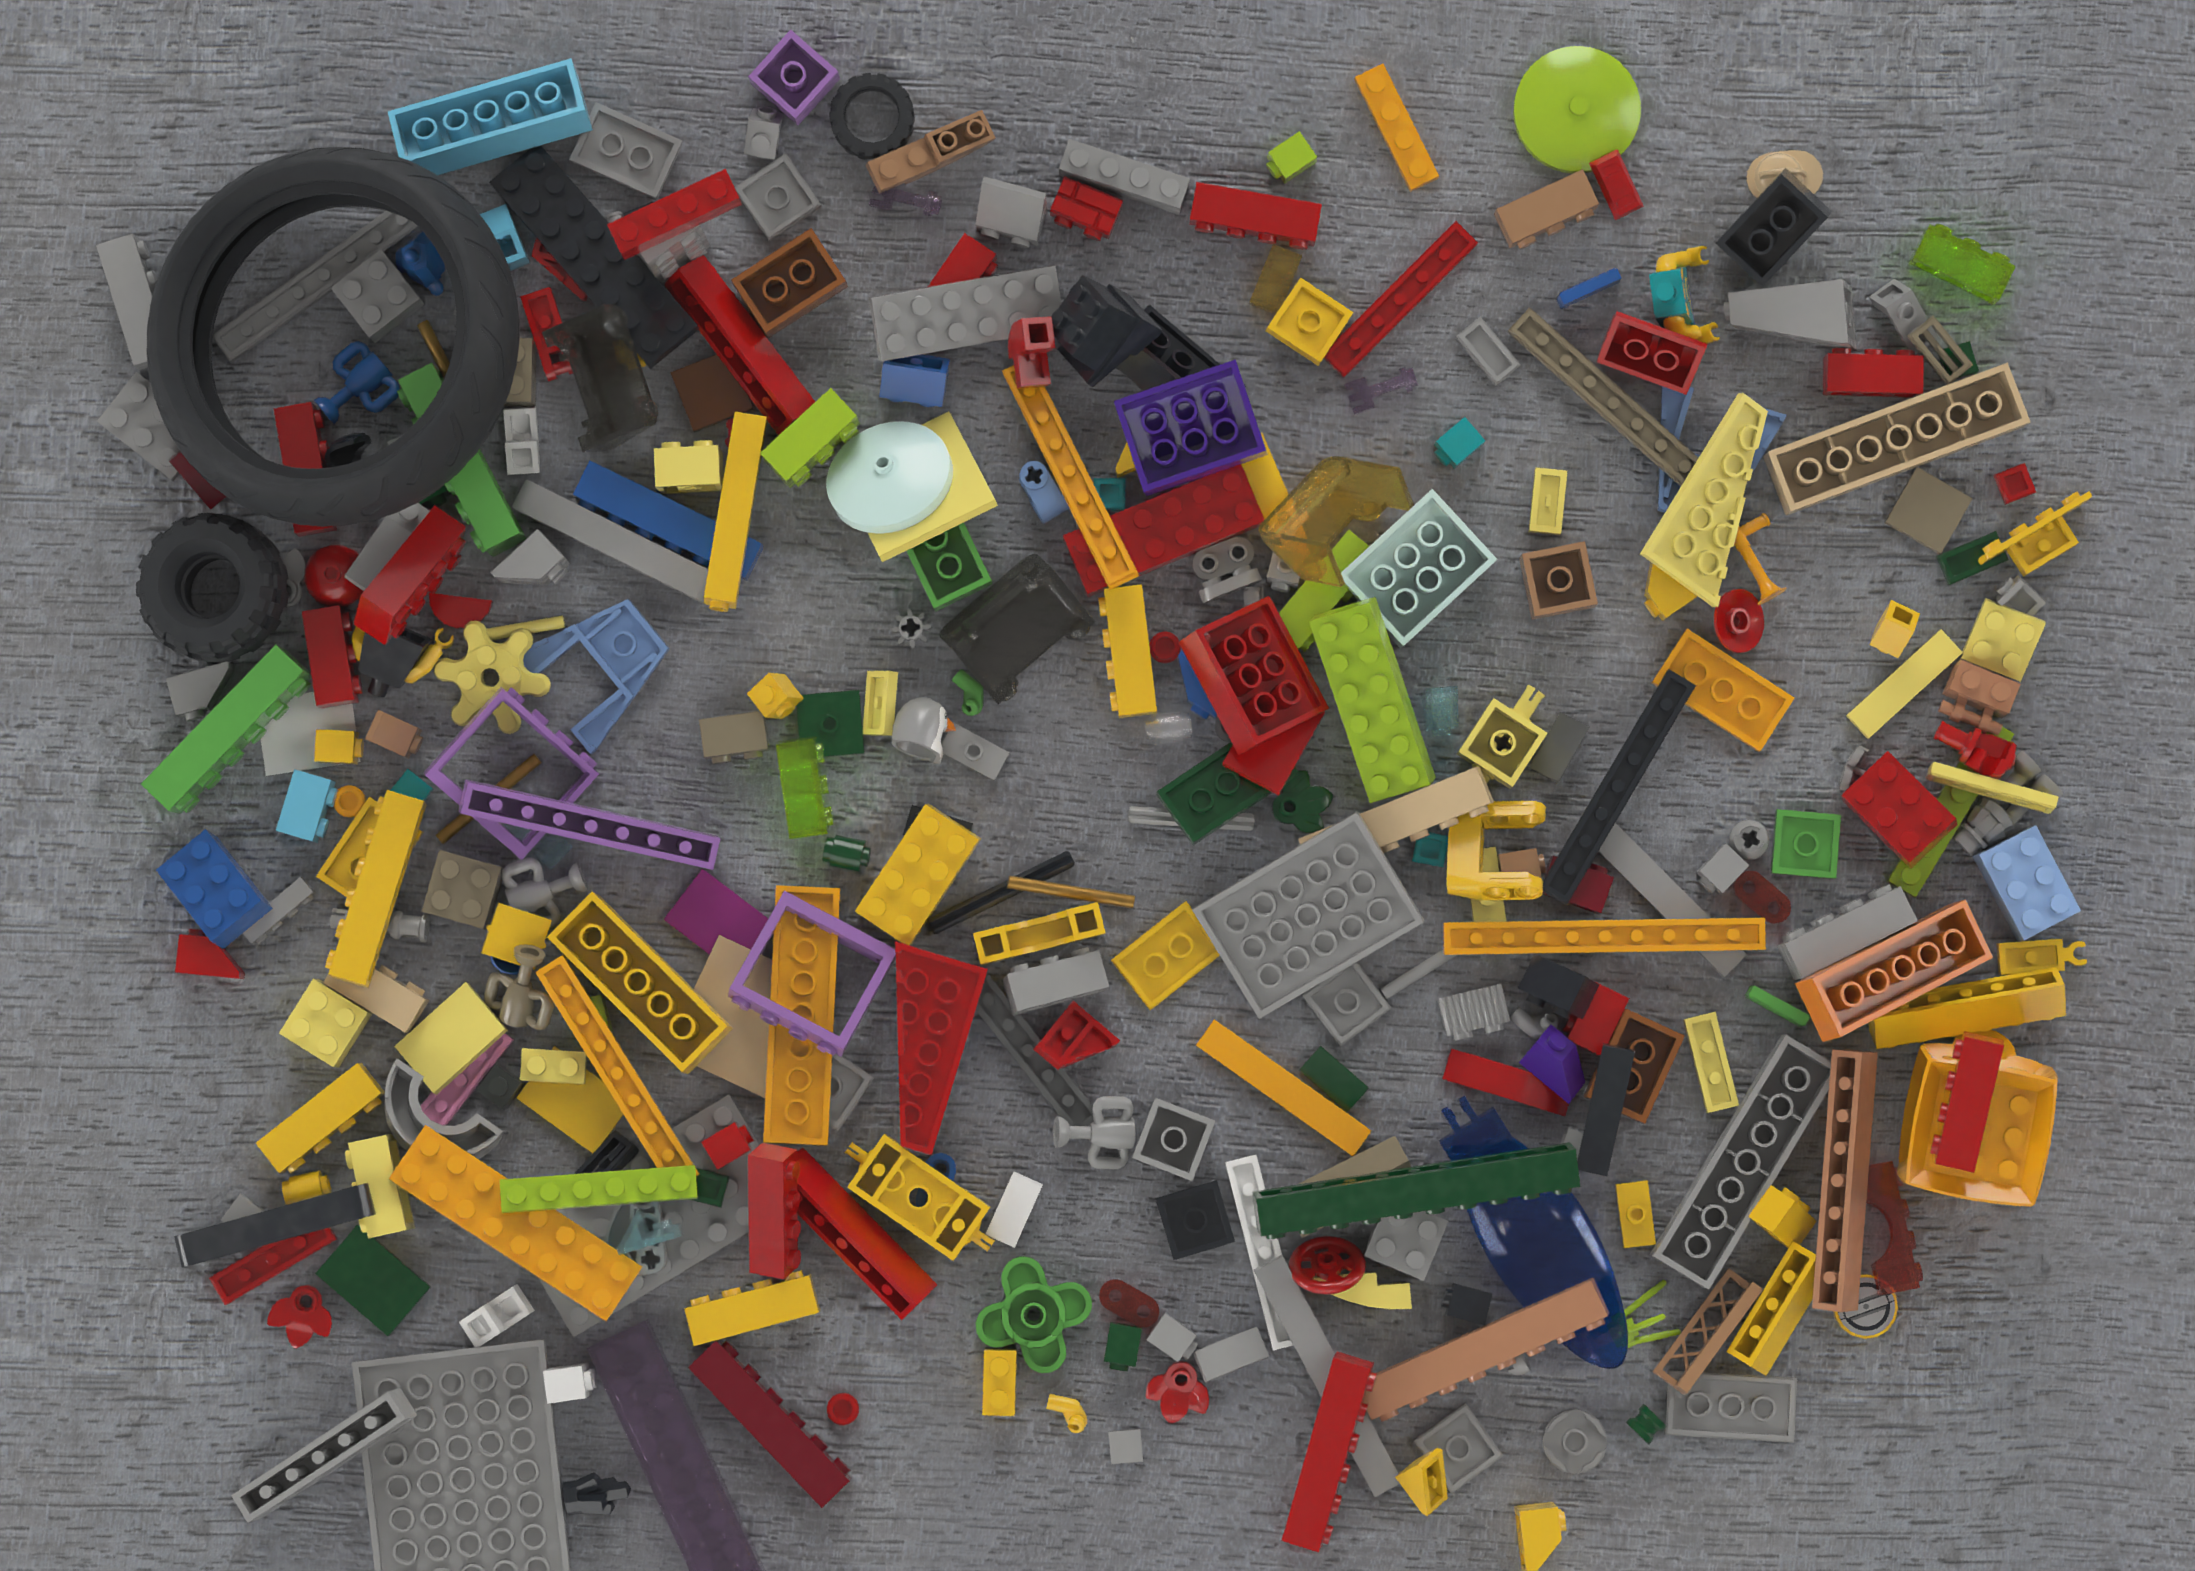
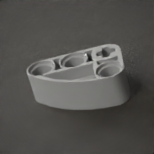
M661 1202L617 1205L608 1223L604 1242L642 1266L637 1276L660 1272L667 1264V1248ZM644 1218H650L656 1224V1231L652 1236H645L640 1231V1222ZM648 1250H652L653 1255H659L660 1262L655 1263L656 1268H651L650 1263H644V1256L649 1255Z

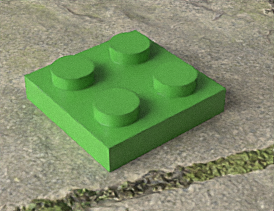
M1776 809L1771 874L1836 879L1841 815Z

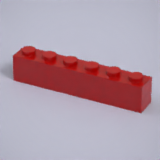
M704 255L681 266L664 284L665 287L695 321L700 333L763 416L767 417V421L779 436L814 404L815 400Z
M802 1147L797 1151V1162L800 1163L797 1186L801 1195L798 1215L903 1320L937 1284L860 1204L839 1185L815 1158Z
M1338 1351L1334 1355L1281 1541L1318 1553L1323 1543L1329 1545L1334 1526L1329 1525L1331 1514H1338L1343 1497L1337 1494L1340 1482L1346 1484L1351 1465L1346 1464L1349 1452L1355 1453L1360 1437L1359 1434L1355 1433L1357 1422H1364L1369 1405L1363 1403L1366 1391H1373L1377 1378V1373L1372 1372L1374 1362Z

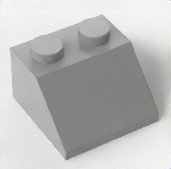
M537 529L490 573L502 584L548 585L551 581L556 584L563 579L569 572L567 567L571 563Z

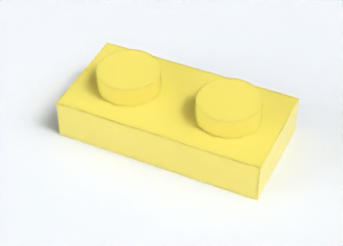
M1535 468L1528 532L1561 535L1567 481L1566 470Z
M867 671L863 735L892 736L895 722L898 672Z
M522 1048L520 1080L585 1084L587 1055L585 1052Z

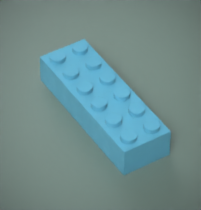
M572 58L388 111L398 156L414 162L436 175L593 130L580 80Z

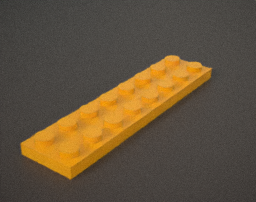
M776 885L775 906L785 890L839 919L840 888ZM787 910L773 933L770 1000L834 1033L838 936L817 927V924L813 925L798 917V914H792ZM769 1024L763 1143L828 1146L833 1055L828 1052H821L817 1048L818 1044L807 1038L805 1041L794 1038L788 1033L789 1029L780 1024H777V1026Z
M425 1125L389 1177V1180L607 1322L641 1271L642 1266L555 1209L502 1213L500 1179L508 1178Z

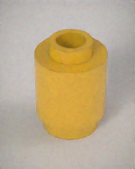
M320 1170L290 1176L289 1180L282 1182V1193L286 1205L332 1192L328 1175L323 1176Z

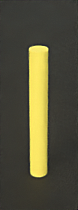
M562 615L486 628L491 640L509 638L512 632L519 628L527 629L531 634L565 628V621Z

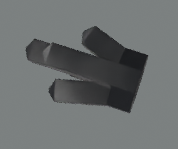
M595 1472L578 1480L563 1482L564 1501L568 1515H610L615 1508L612 1500L628 1498L631 1487L626 1481L618 1482L614 1477L601 1479Z

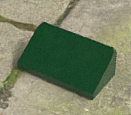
M1319 1046L1299 1069L1300 1072L1347 1112L1369 1089L1367 1085L1322 1046Z

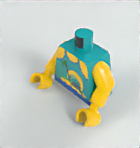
M1692 247L1686 251L1662 255L1657 260L1656 272L1649 274L1656 321L1662 328L1706 344L1718 341L1720 337H1714L1711 330L1718 328L1717 323L1711 322L1701 327L1695 325L1686 267L1708 264L1709 260L1703 261L1700 256L1701 250L1707 249V247Z

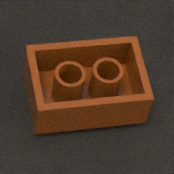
M812 228L731 279L735 289L767 338L772 337L848 287L845 278Z
M1624 1009L1608 1044L1635 1050L1621 1115L1645 1124L1685 1035L1628 1009ZM1598 1064L1583 1095L1584 1098L1591 1100Z

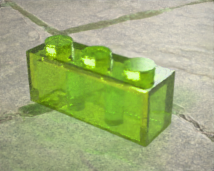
M1929 224L1925 228L1908 263L1992 305L1996 304L2000 300L2016 267L2009 263L2010 258L1999 252L1990 254L1980 249L1982 245L1970 238L1962 240L1952 235L1953 231L1944 225L1935 224L1933 226Z
M816 736L778 741L775 745L789 839L828 834L830 831L829 826L834 825L832 806L826 807L824 794H829V783L827 775H821L820 762H825L823 744H817Z

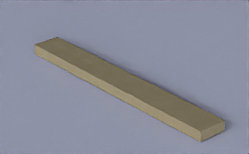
M1529 307L1511 326L1508 333L1681 487L1699 457Z

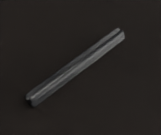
M1065 851L1015 877L1046 881L1074 867L1075 862L1070 852ZM1008 880L929 918V927L934 934H938L1023 891L1007 888Z

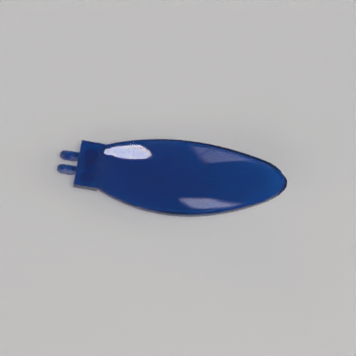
M1465 1096L1459 1098L1461 1108L1471 1119V1121L1461 1127L1451 1109L1445 1107L1441 1110L1454 1130L1439 1140L1451 1161L1530 1149L1511 1135L1494 1107L1477 1116ZM1553 1191L1540 1193V1197L1529 1200L1521 1199V1196L1508 1198L1509 1201L1507 1203L1496 1205L1486 1201L1477 1203L1475 1208L1466 1209L1478 1240L1489 1261L1504 1284L1523 1307H1527L1593 1277L1609 1311V1315L1603 1318L1605 1324L1590 1331H1587L1586 1327H1582L1574 1331V1338L1562 1344L1584 1361L1601 1368L1615 1369L1623 1364L1628 1351V1329L1619 1288L1603 1244L1588 1215L1572 1192L1561 1195L1553 1194Z

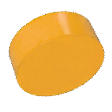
M352 785L343 786L338 789L334 808L337 813L344 817H356L366 802V796L358 787Z

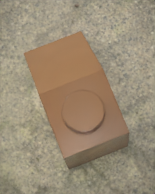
M380 710L377 711L365 737L366 740L408 759L412 753L417 754L423 742V737L420 736L422 729Z

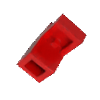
M1052 316L1021 318L1011 326L1008 338V357L1014 361L1017 388L1041 387L1051 384L1047 352L1056 348Z

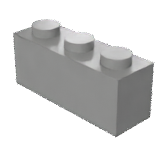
M1089 947L1070 952V958L1059 960L1058 955L1040 960L1041 965L1029 968L1026 963L1009 968L1010 973L1003 978L1013 1016L1106 991L1109 988V983L1099 950L1090 952Z

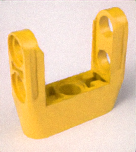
M1494 801V803L1487 805L1489 811L1473 818L1470 817L1469 813L1457 817L1459 823L1449 827L1446 877L1448 894L1477 900H1530L1542 896L1543 880L1528 872L1483 873L1485 829L1534 828L1545 821L1546 806L1538 801Z

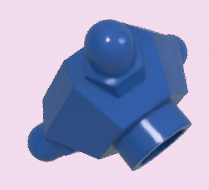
M421 231L404 247L397 250L396 265L401 273H407L412 280L428 288L432 295L439 296L444 291L440 278L441 274L445 271V265L433 243Z

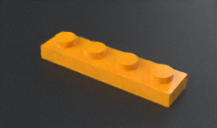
M1382 63L1356 76L1354 80L1409 191L1416 190L1438 179L1439 174L1384 64Z

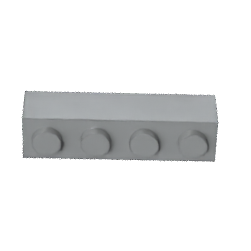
M299 877L269 903L273 909L243 933L251 944H261L268 938L267 934L271 930L275 932L283 925L282 921L287 917L290 919L299 912L297 908L302 904L305 906L314 899L313 895L316 892L303 877Z

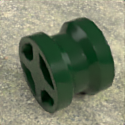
M1644 1404L1639 1408V1414L1635 1418H1629L1626 1421L1627 1425L1648 1445L1653 1441V1435L1657 1431H1663L1667 1427Z

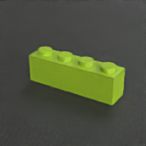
M1350 530L1345 533L1279 612L1298 650L1301 649L1306 652L1315 641L1309 621L1315 615L1333 610L1341 600L1347 603L1353 596L1352 592L1338 575L1359 557L1369 545Z

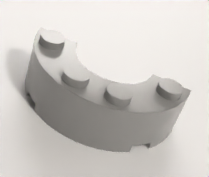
M396 1059L386 1081L384 1110L392 1135L406 1151H408L425 1125L477 1159L485 1156L497 1146L502 1139L503 1131L478 1113L467 1122L456 1126L441 1125L431 1121L422 1111L418 1101V1094L423 1085L424 1076L399 1059Z

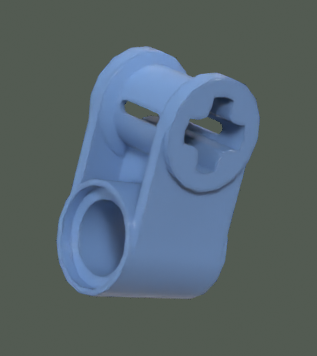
M1038 461L1027 462L1019 473V482L1038 518L1045 524L1069 510V507L1058 485L1044 464ZM1028 469H1032L1033 472H1041L1039 484H1035L1034 481H1026L1029 474Z

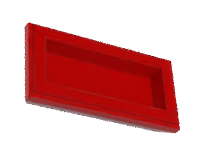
M1618 149L1589 163L1615 220L1644 207Z

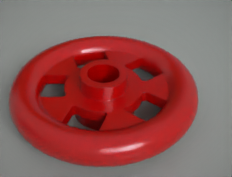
M1321 1236L1300 1244L1291 1254L1288 1267L1295 1283L1303 1289L1317 1294H1337L1352 1288L1361 1280L1365 1272L1366 1261L1362 1251L1352 1242L1340 1237ZM1321 1249H1327V1250H1328V1251L1321 1252V1253H1318V1254H1315V1252H1314V1251L1321 1250ZM1344 1252L1349 1258L1343 1260L1338 1254ZM1302 1261H1311V1268H1301ZM1343 1269L1350 1271L1345 1277L1340 1276ZM1316 1276L1317 1278H1321L1325 1281L1314 1280V1277Z

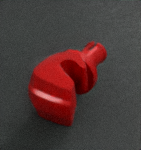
M1945 721L1940 723L1933 739L1939 740L1958 750L1960 755L1958 761L1978 774L2000 779L2015 764L2017 745L2014 742L1992 734H1981L1982 730L1976 727L1967 734L1945 723Z

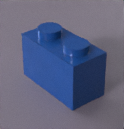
M921 354L884 361L879 397L887 398L892 402L906 401L919 403L923 407H942L946 394L950 359Z

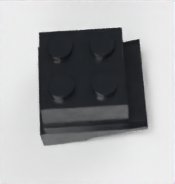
M1083 275L1070 289L1069 294L1059 308L1052 314L1054 337L1061 343L1057 350L1091 387L1098 384L1130 355L1136 356L1163 331L1129 294L1111 284H1108L1106 287Z

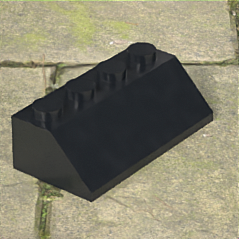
M1149 304L1144 311L1163 331L1136 356L1130 355L1116 369L1120 370L1144 391L1218 366L1220 363Z

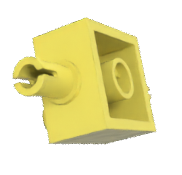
M1530 685L1526 686L1525 691L1514 708H1508L1493 698L1456 754L1472 764V768L1480 767L1486 783L1490 779H1495L1511 789L1547 735V732L1533 724L1529 719L1545 697L1538 690L1533 699L1529 701V698L1535 691V688ZM1504 736L1508 739L1506 745L1509 747V750L1503 749L1498 751L1494 738L1500 739Z

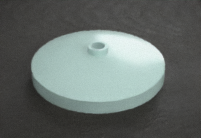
M904 421L879 424L857 434L838 451L827 474L826 488L828 498L840 519L854 529L875 534L900 531L921 522L942 503L952 483L953 464L944 442L931 429L920 424Z

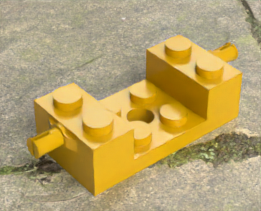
M883 1134L877 1145L868 1153L854 1144V1142L849 1145L859 1155L847 1148L845 1154L855 1159L860 1165L858 1172L847 1188L952 1261L955 1260L962 1248L971 1241L988 1252L990 1246L980 1239H983L991 1246L995 1240L985 1235L979 1229L982 1219L991 1206L968 1190L957 1185L911 1153L906 1147L900 1146V1143L887 1134ZM915 1188H922L928 1194V1201L922 1207H916L910 1202V1193Z

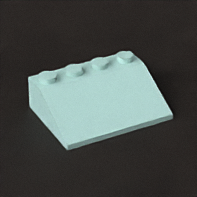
M1431 489L1344 569L1338 577L1358 601L1376 597L1388 636L1399 648H1402L1498 559L1441 497Z

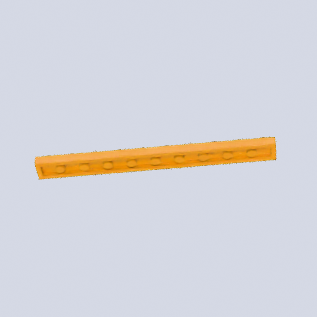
M1765 918L1443 923V955L1766 950Z

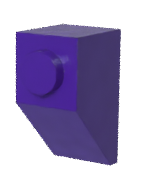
M1551 1024L1519 1061L1523 1067L1568 1104L1585 1084L1576 1044Z

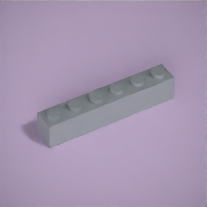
M401 1388L388 1391L231 1496L247 1523L262 1519L415 1418L417 1414Z

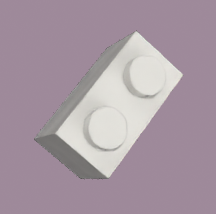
M588 1362L551 1367L543 1371L547 1404L585 1399L593 1394L592 1390L594 1388H597L595 1369H589Z

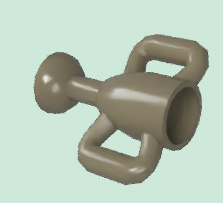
M518 945L514 948V956L518 963H520L518 977L513 980L500 971L492 972L487 979L484 1000L489 1008L500 1011L499 1019L506 1025L512 1027H526L529 1025L536 1030H545L551 1021L554 1002L548 993L533 989L530 978L533 967L542 963L546 955L542 949L536 946ZM501 982L507 990L503 1000L497 1001L496 997ZM534 1000H541L538 1020L532 1014Z

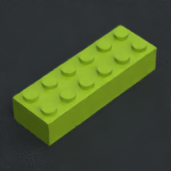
M1376 597L1315 615L1309 621L1369 802L1373 803L1431 785L1436 776Z

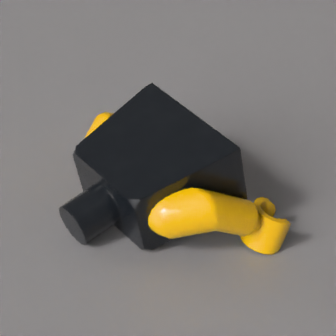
M356 626L351 640L355 658L359 661V671L372 677L368 692L377 697H385L389 686L401 688L405 683L416 682L432 670L443 654L441 650L452 646L454 635L451 636L448 642L442 643L438 637L442 634L444 628L438 629L435 633V643L432 645L430 644L432 639L405 628L397 639L392 637L386 645H383Z

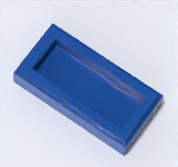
M1613 268L1560 292L1556 299L1560 309L1618 284L1622 279L1617 268Z

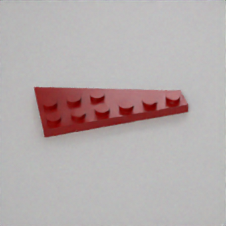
M895 941L900 1146L932 1155L988 969Z

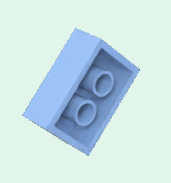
M2036 825L2028 827L1972 856L2017 941L2026 940L2081 911Z

